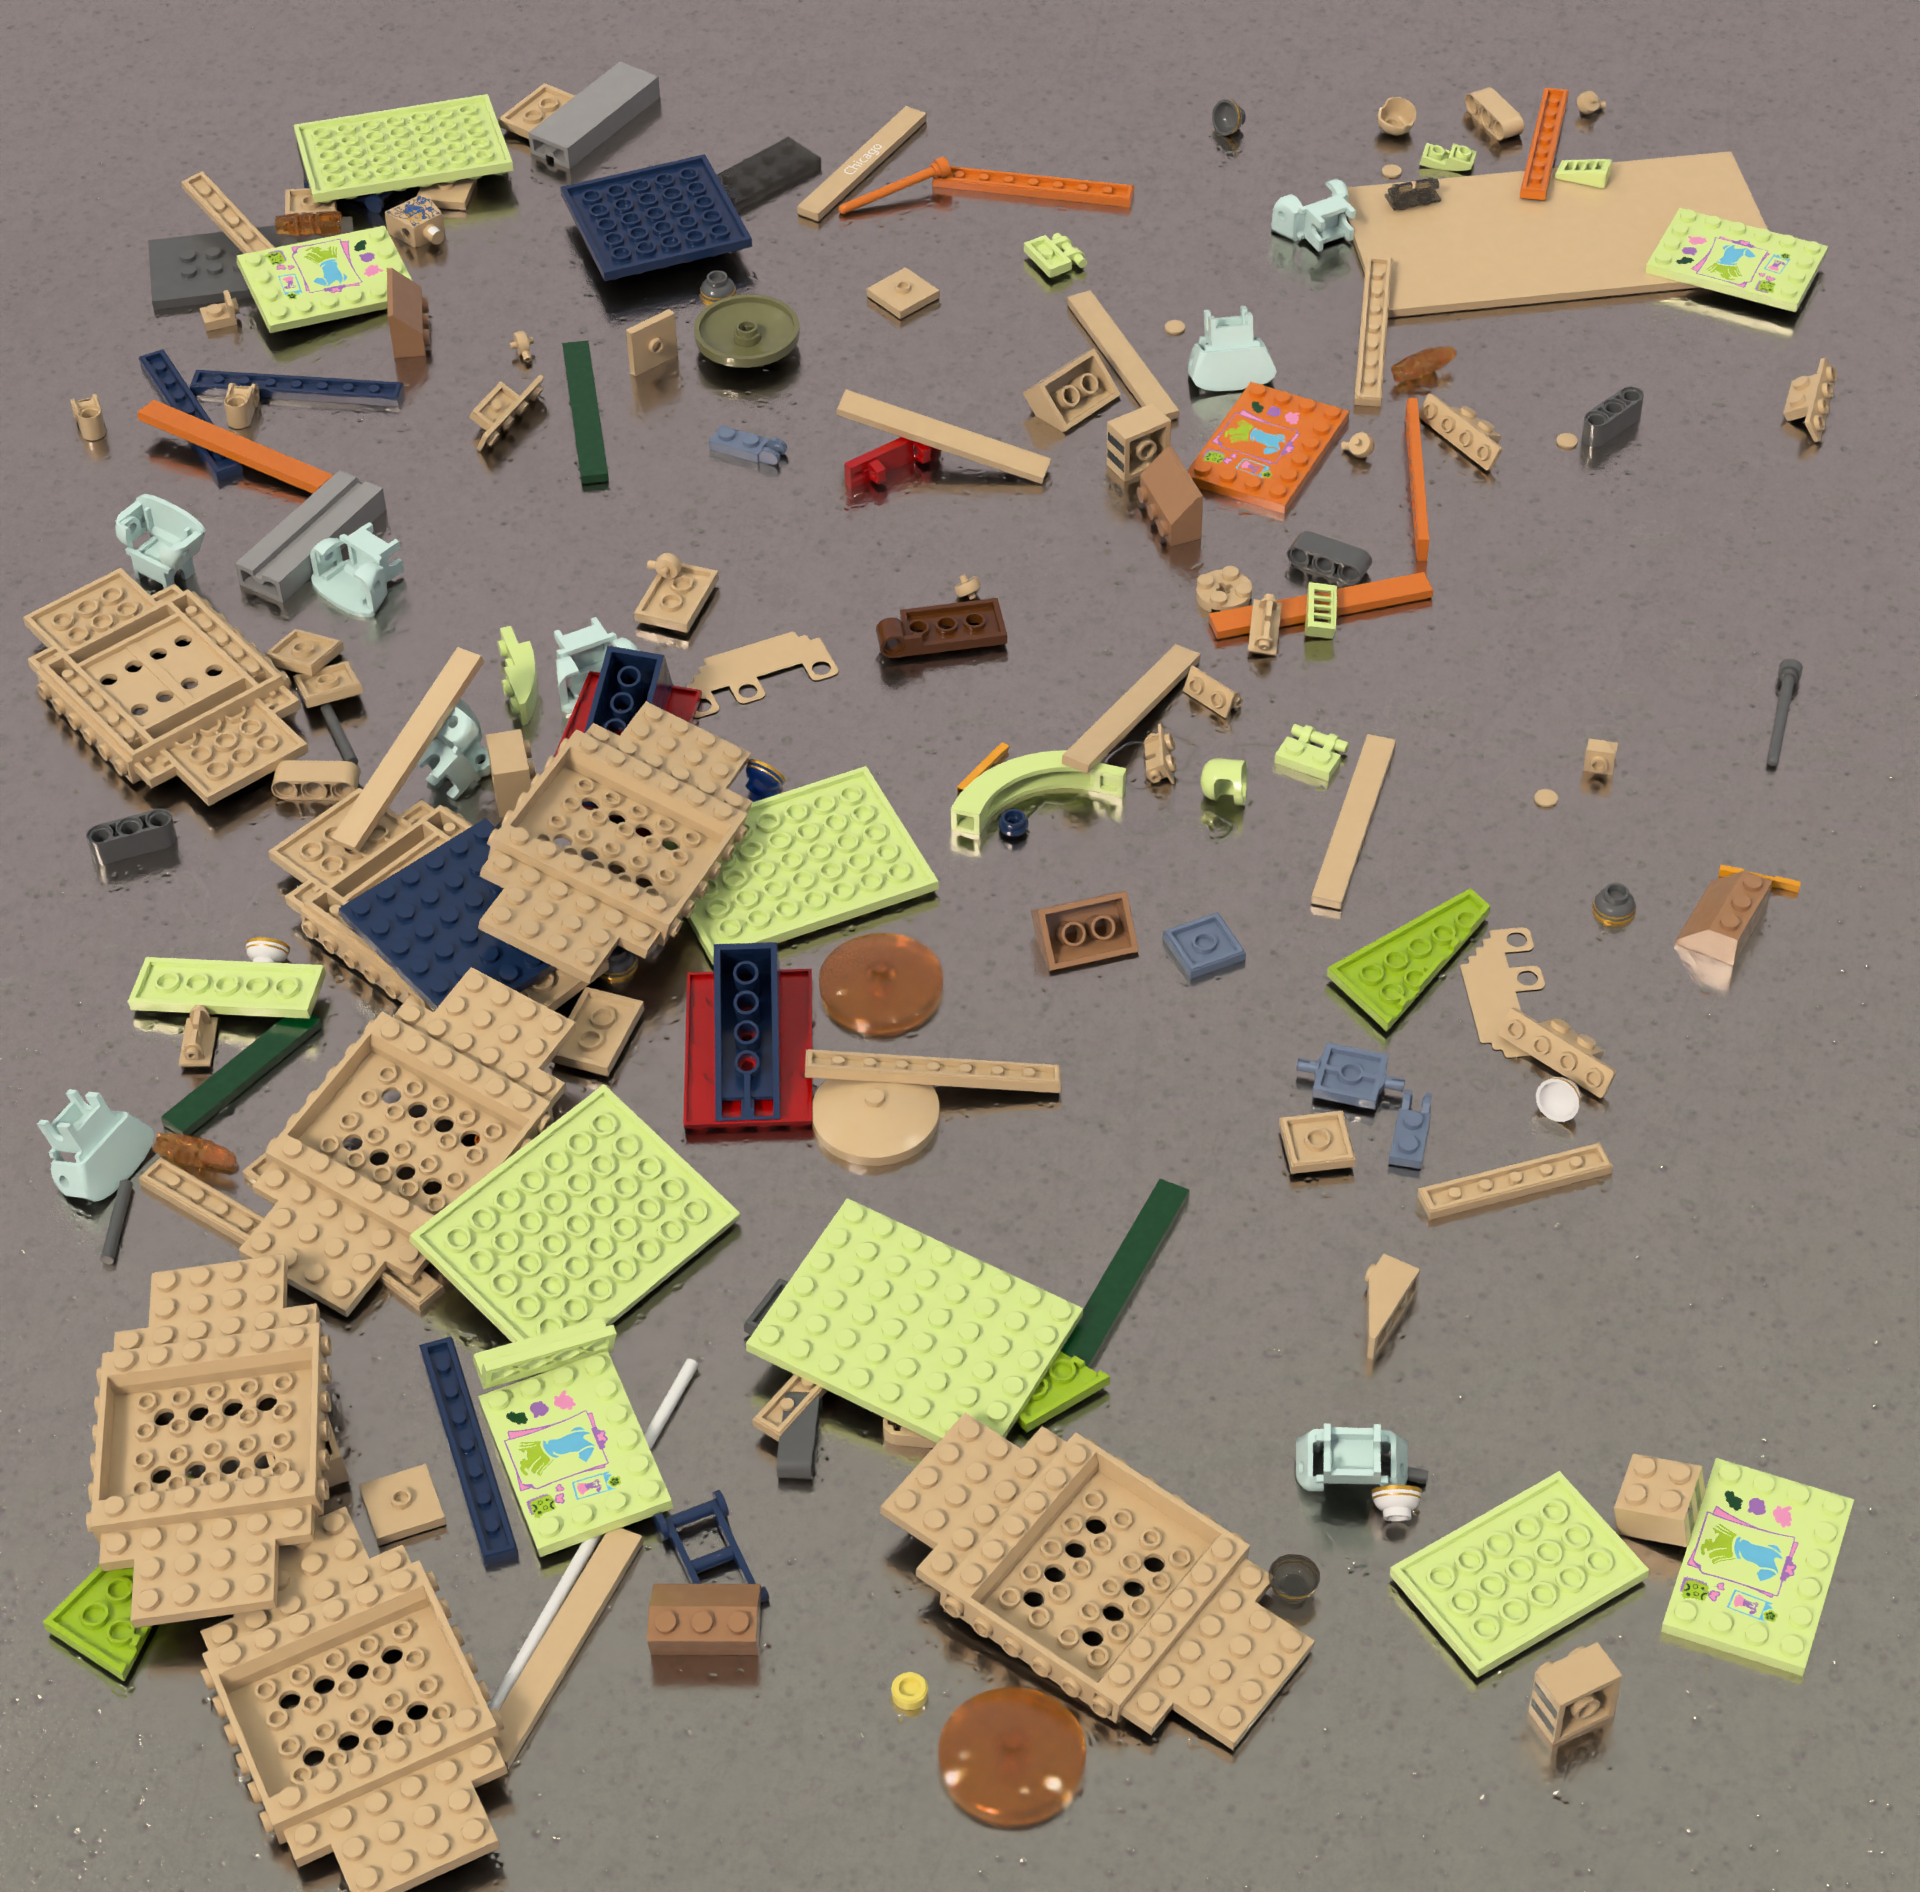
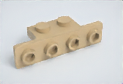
M1827 358L1820 359L1817 374L1801 376L1791 382L1783 412L1787 421L1806 417L1805 425L1814 442L1821 440L1822 432L1825 430V420L1829 413V404L1831 397H1833L1834 384L1837 381L1836 369L1833 365L1830 366Z
M540 374L520 396L500 381L474 408L469 418L486 430L476 449L481 452L487 445L492 447L500 436L499 432L501 430L506 432L515 420L513 417L516 414L521 416L529 405L528 401L530 399L535 401L543 391L541 384L545 378Z
M1428 394L1419 411V418L1482 468L1491 471L1503 450L1498 444L1502 436L1493 430L1495 428L1494 425L1488 421L1480 420L1476 417V411L1467 406H1462V408L1450 407L1436 395Z
M1516 1008L1509 1010L1499 1030V1036L1599 1098L1606 1096L1617 1071L1600 1060L1605 1050L1596 1046V1041L1591 1037L1575 1033L1570 1030V1025L1561 1019L1553 1018L1537 1022Z

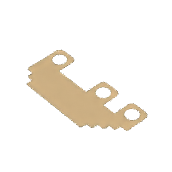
M792 631L704 658L706 665L699 667L701 673L693 676L695 682L688 684L687 688L701 690V699H707L711 702V708L708 711H696L695 718H700L716 713L719 710V705L711 691L729 686L739 703H748L765 696V691L757 679L759 676L802 663L811 679L821 680L836 675L838 668L820 638L810 640L808 636L798 637ZM817 662H826L830 665L831 669L827 674L819 675L813 672L812 666ZM746 684L754 685L757 688V694L750 698L743 697L739 694L740 687Z
M1524 927L1490 930V938L1482 940L1484 946L1476 947V955L1468 957L1469 963L1460 965L1481 1043H1491L1495 1050H1503L1504 1056L1507 1058L1531 1056L1499 1036V1030L1510 1009L1516 1008L1521 1011L1516 994L1517 991L1539 990L1545 986L1542 971L1539 967L1523 966L1509 968L1505 955L1508 952L1532 950L1534 947L1530 931ZM1511 933H1521L1526 937L1527 942L1521 947H1514L1507 942V937ZM1523 971H1531L1537 975L1538 981L1534 985H1523L1518 981V975Z

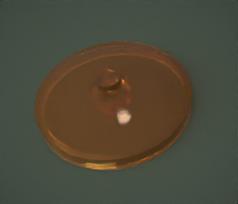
M874 933L848 940L828 955L819 973L820 997L827 1011L844 1025L865 1032L886 1033L914 1026L927 1018L935 1010L943 994V970L938 958L924 944L898 934Z
M1021 1687L992 1689L964 1702L946 1722L939 1741V1769L942 1780L951 1796L963 1808L974 1815L997 1823L1019 1824L1032 1822L1047 1817L1062 1808L1078 1790L1086 1768L1085 1737L1074 1715L1053 1697L1036 1690Z

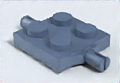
M1326 1042L1324 1052L1317 1061L1299 1057L1296 1065V1071L1314 1074L1315 1082L1312 1097L1374 1110L1378 1097L1384 1088L1403 1092L1406 1080L1387 1076L1386 1069L1389 1059L1387 1054Z

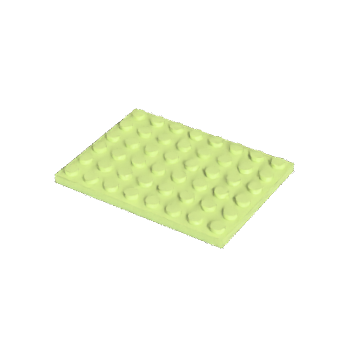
M488 94L293 125L314 203H329L337 199H354L361 195H379L386 191H404L411 187H429L435 183H454L460 179H478L485 175H503L509 171H514L511 156Z
M867 766L752 802L744 826L748 827L743 841L740 844L737 842L734 844L735 849L728 862L722 861V868L717 878L708 881L709 886L702 899L696 898L694 910L687 920L712 965H714V944L780 943L939 890V882ZM672 841L662 843L668 850L679 849L678 845Z
M603 1084L410 1235L409 1242L513 1343L603 1317L606 1327L610 1326L738 1221L740 1212Z
M847 1198L746 1342V1351L933 1442L938 1443L965 1412L1006 1438L1017 1421L1019 1414L1029 1402L1031 1395L1034 1394L1042 1378L1046 1375L1051 1364L1082 1318L1083 1308Z

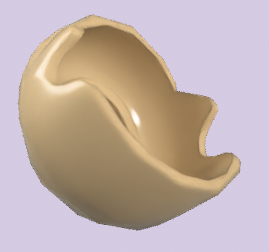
M1401 97L1388 98L1377 114L1379 127L1385 133L1394 136L1408 133L1417 117L1416 107L1409 100Z

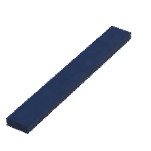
M164 349L139 357L141 367L168 406L213 424ZM192 443L217 482L243 473L239 462Z
M196 370L190 384L193 394L226 396L229 383H235L236 386L258 384L259 398L399 407L404 392V385L401 382Z
M451 1336L419 1345L421 1356L484 1566L519 1557L517 1545L453 1338Z

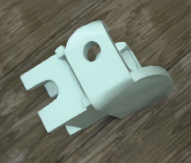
M1338 179L1327 181L1325 185L1332 191V197L1306 206H1302L1299 199L1293 194L1281 197L1273 208L1271 232L1293 241L1305 238L1318 252L1323 250L1324 243L1341 237H1345L1348 241L1353 240L1354 228L1348 223L1347 216L1350 219L1355 218L1356 210L1348 203L1349 194L1346 184Z
M1240 306L1241 316L1215 318L1211 316L1210 310H1204L1205 336H1200L1199 343L1194 344L1188 363V374L1196 386L1210 391L1243 390L1247 388L1250 382L1263 385L1275 377L1277 371L1266 345L1260 337L1254 338L1253 315L1251 312H1247L1246 306Z
M142 494L136 498L133 504L118 515L115 525L117 538L121 543L128 546L125 551L127 555L131 556L136 578L141 579L143 576H147L163 584L165 589L174 584V575L178 570H180L181 577L185 580L195 573L192 557L200 551L206 530L187 511L154 495ZM148 531L151 538L135 550L132 542Z
M370 522L349 536L346 534L340 535V540L331 537L323 539L310 552L313 569L311 581L317 593L339 609L349 614L366 618L375 616L388 594L387 582L404 571L403 561L399 558L388 564L390 556L401 549L400 542L394 539L390 543H386L372 534L374 529L373 524ZM344 543L348 546L350 560L346 561L342 560L340 548Z
M597 617L591 618L592 626L566 635H562L560 630L554 631L555 640L561 648L556 650L561 711L567 714H572L589 671L601 672L607 646H610V642L614 647L640 651L630 640L626 638L617 639V635L614 632L607 634Z
M461 698L417 763V766L423 768L426 764L432 772L426 778V781L437 789L449 778L453 786L446 794L454 801L459 798L473 781L478 782L481 777L491 774L488 750L479 745L482 738L480 723L471 708Z
M69 1089L65 1094L69 1098L70 1103L53 1122L40 1120L37 1123L52 1147L48 1152L50 1158L54 1159L51 1162L52 1178L58 1189L65 1196L85 1198L92 1202L104 1200L119 1188L121 1180H128L143 1162L152 1146L154 1130L127 1112L110 1110L100 1093L88 1092L85 1095L90 1104L88 1105L77 1090ZM60 1153H76V1163L65 1162Z
M1324 1423V1429H1313L1296 1438L1297 1481L1303 1489L1314 1492H1324V1483L1380 1484V1486L1405 1485L1408 1479V1440L1390 1430H1381V1424H1374V1428L1331 1427V1424ZM1313 1450L1315 1452L1324 1451V1475L1313 1476ZM1389 1451H1391L1390 1478L1388 1476H1381V1452L1389 1454Z

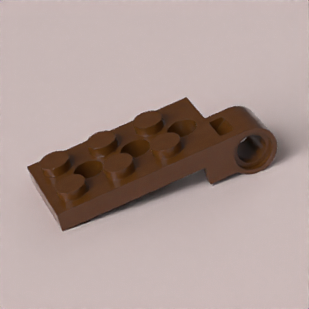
M998 598L900 610V619L893 617L885 618L876 626L880 651L888 658L1007 644V632ZM970 623H978L979 625L973 626V625H969V624H970ZM943 626H950L951 628H950V629H942L941 627H943ZM914 630H922L923 632H913V631H914Z

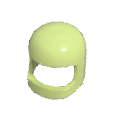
M1227 758L1209 760L1204 765L1200 781L1203 794L1214 801H1217L1221 795L1234 796L1235 805L1245 806L1248 774L1246 760Z

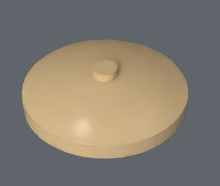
M826 1079L819 1086L812 1100V1126L818 1141L834 1156L853 1164L884 1166L911 1158L930 1143L939 1126V1100L932 1085Z

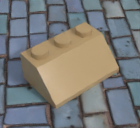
M1094 348L1077 356L1022 392L1035 416L1061 432L1067 431L1121 395Z

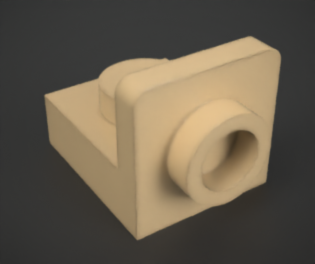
M228 290L223 291L225 303L211 304L200 308L206 331L237 325L235 314L240 313L236 298L231 299Z
M1589 738L1583 771L1613 775L1618 743Z

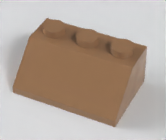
M387 268L388 321L394 358L426 356L425 345H430L428 297H423L421 286L395 269Z
M1166 447L1140 475V487H1137V495L1140 503H1144L1147 507L1150 519L1155 520L1160 536L1165 537L1171 547L1201 539L1203 495L1173 447Z
M1746 871L1711 881L1678 935L1675 944L1734 965L1768 907L1773 881Z
M1116 891L1030 910L1036 940L1049 971L1139 951L1127 891Z
M653 1584L649 1602L647 1643L650 1654L759 1655L761 1584Z

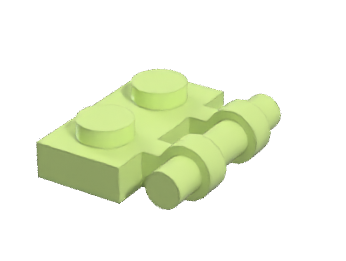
M1060 233L1054 234L1052 240L1044 235L1024 242V252L1049 278L1072 270V264L1078 265L1080 268H1084L1087 265L1084 253L1079 248H1074L1072 241Z
M1294 724L1291 735L1299 737V739L1287 736L1275 754L1274 763L1329 781L1341 762V755L1334 752L1346 753L1349 748V742L1341 740L1340 736L1332 733L1326 735L1317 732L1315 727L1309 725L1303 727ZM1311 742L1322 745L1323 748L1311 745Z

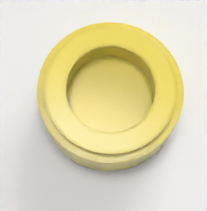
M906 1672L894 1679L891 1687L892 1699L899 1708L916 1710L926 1703L928 1699V1684L923 1676L914 1672Z

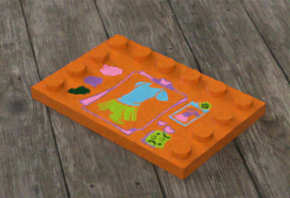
M1250 382L1187 471L1198 488L1285 514L1349 420V411Z

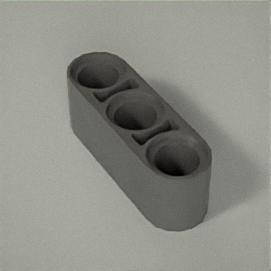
M1625 387L1587 412L1584 417L1582 432L1583 443L1590 447L1602 446L1636 423L1641 418L1644 398L1643 391L1637 387Z
M1310 531L1301 532L1286 553L1289 562L1294 566L1349 585L1359 583L1372 564V558L1365 550Z
M154 809L95 825L87 831L86 839L92 860L97 864L104 865L168 848L176 842L177 834L171 812L166 809Z
M810 1392L786 1393L785 1398H791L794 1401V1408L790 1411L783 1410L782 1422ZM820 1394L814 1398L780 1436L776 1464L777 1478L813 1479L811 1465H815L817 1450L815 1448V1437L819 1435V1409H822Z

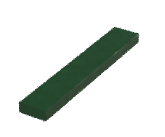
M311 1014L310 1019L282 1018L161 1116L162 1124L183 1139L187 1138L322 1027L321 1019Z

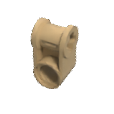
M229 383L224 399L229 427L242 429L251 424L255 409L259 404L258 384L236 386L235 383Z
M97 393L92 394L90 398L77 401L70 399L76 423H78L82 437L90 441L104 437L106 429Z

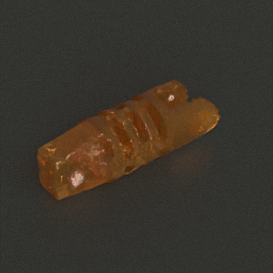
M339 211L316 212V214L313 212H302L299 215L297 212L275 217V227L277 234L296 236L301 234L304 236L315 235V233L318 235L341 233V226L338 222L341 221L342 214Z
M1439 346L1436 348L1429 347L1417 352L1391 367L1395 382L1417 379L1451 362L1457 355V351L1450 346Z
M158 1133L153 1147L155 1153L177 1163L204 1169L214 1167L229 1170L238 1164L236 1155L227 1150L226 1147L215 1145L214 1141L189 1135Z

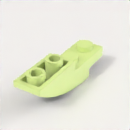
M507 626L500 628L501 640L497 641L501 658H507L505 659L506 667H504L506 679L501 680L505 697H511L509 703L512 714L519 716L523 726L529 723L537 703L538 681L536 665L530 641L518 643L512 627Z

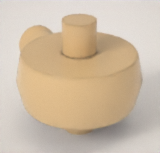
M1585 91L1578 96L1577 107L1582 113L1588 115L1596 112L1598 108L1605 109L1606 102L1599 101L1598 96L1594 92Z
M525 331L513 333L514 342L509 343L510 348H516L518 355L523 356L524 362L531 361L529 344L534 343L533 338H527Z
M1364 432L1356 433L1349 442L1343 441L1341 443L1343 451L1350 450L1358 458L1368 457L1373 452L1375 446L1373 438Z
M663 553L656 561L648 560L647 562L648 569H656L659 575L667 579L675 578L680 573L682 567L680 560L671 553Z
M966 574L959 576L961 582L954 587L958 597L968 595L970 600L976 597L974 591L981 587L979 578L973 576L968 579Z

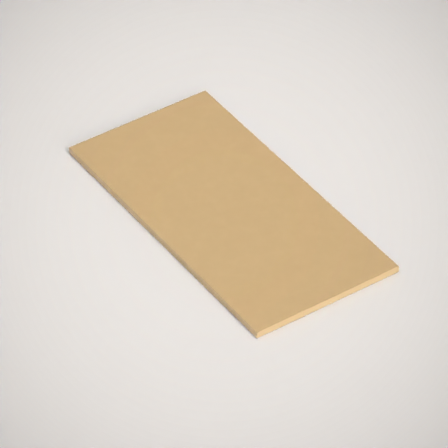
M1731 151L1612 162L1611 174L1604 189L1555 179L1558 168H1552L1545 200L1520 198L1525 171L1347 187L1349 194L1348 203L1356 210L1355 218L1350 219L1347 216V221L1354 228L1353 242L1364 274L1366 256L1392 258L1388 318L1700 288L1645 273L1646 264L1679 208L1690 209L1709 216H1717L1732 222H1741L1744 225L1767 229V226Z

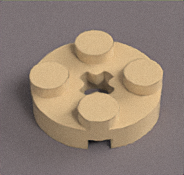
M1226 566L1221 570H1214L1198 577L1196 600L1204 610L1211 613L1212 609L1224 611L1249 606V601L1252 599L1253 586L1245 575L1239 573L1238 568Z

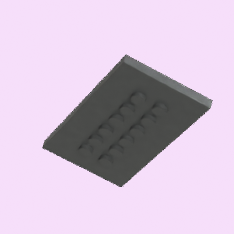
M352 216L257 227L275 248L354 232ZM224 232L148 240L151 295L154 310L225 301L223 294L225 290L229 291L231 299L253 298L237 265V255H242L243 253Z

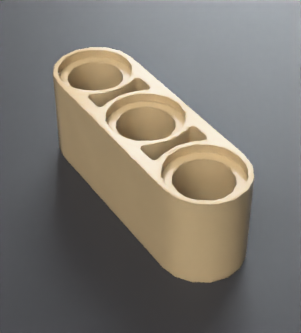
M1487 87L1468 93L1465 96V105L1468 112L1497 140H1504L1524 132L1522 116L1493 88Z
M285 760L281 761L275 769L271 791L276 797L284 800L340 801L358 789L361 770L355 763L349 761Z

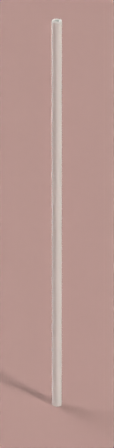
M687 1359L644 1433L650 1450L699 1366L693 1359ZM602 1535L581 1543L489 1703V1710L496 1708L499 1711L566 1600Z

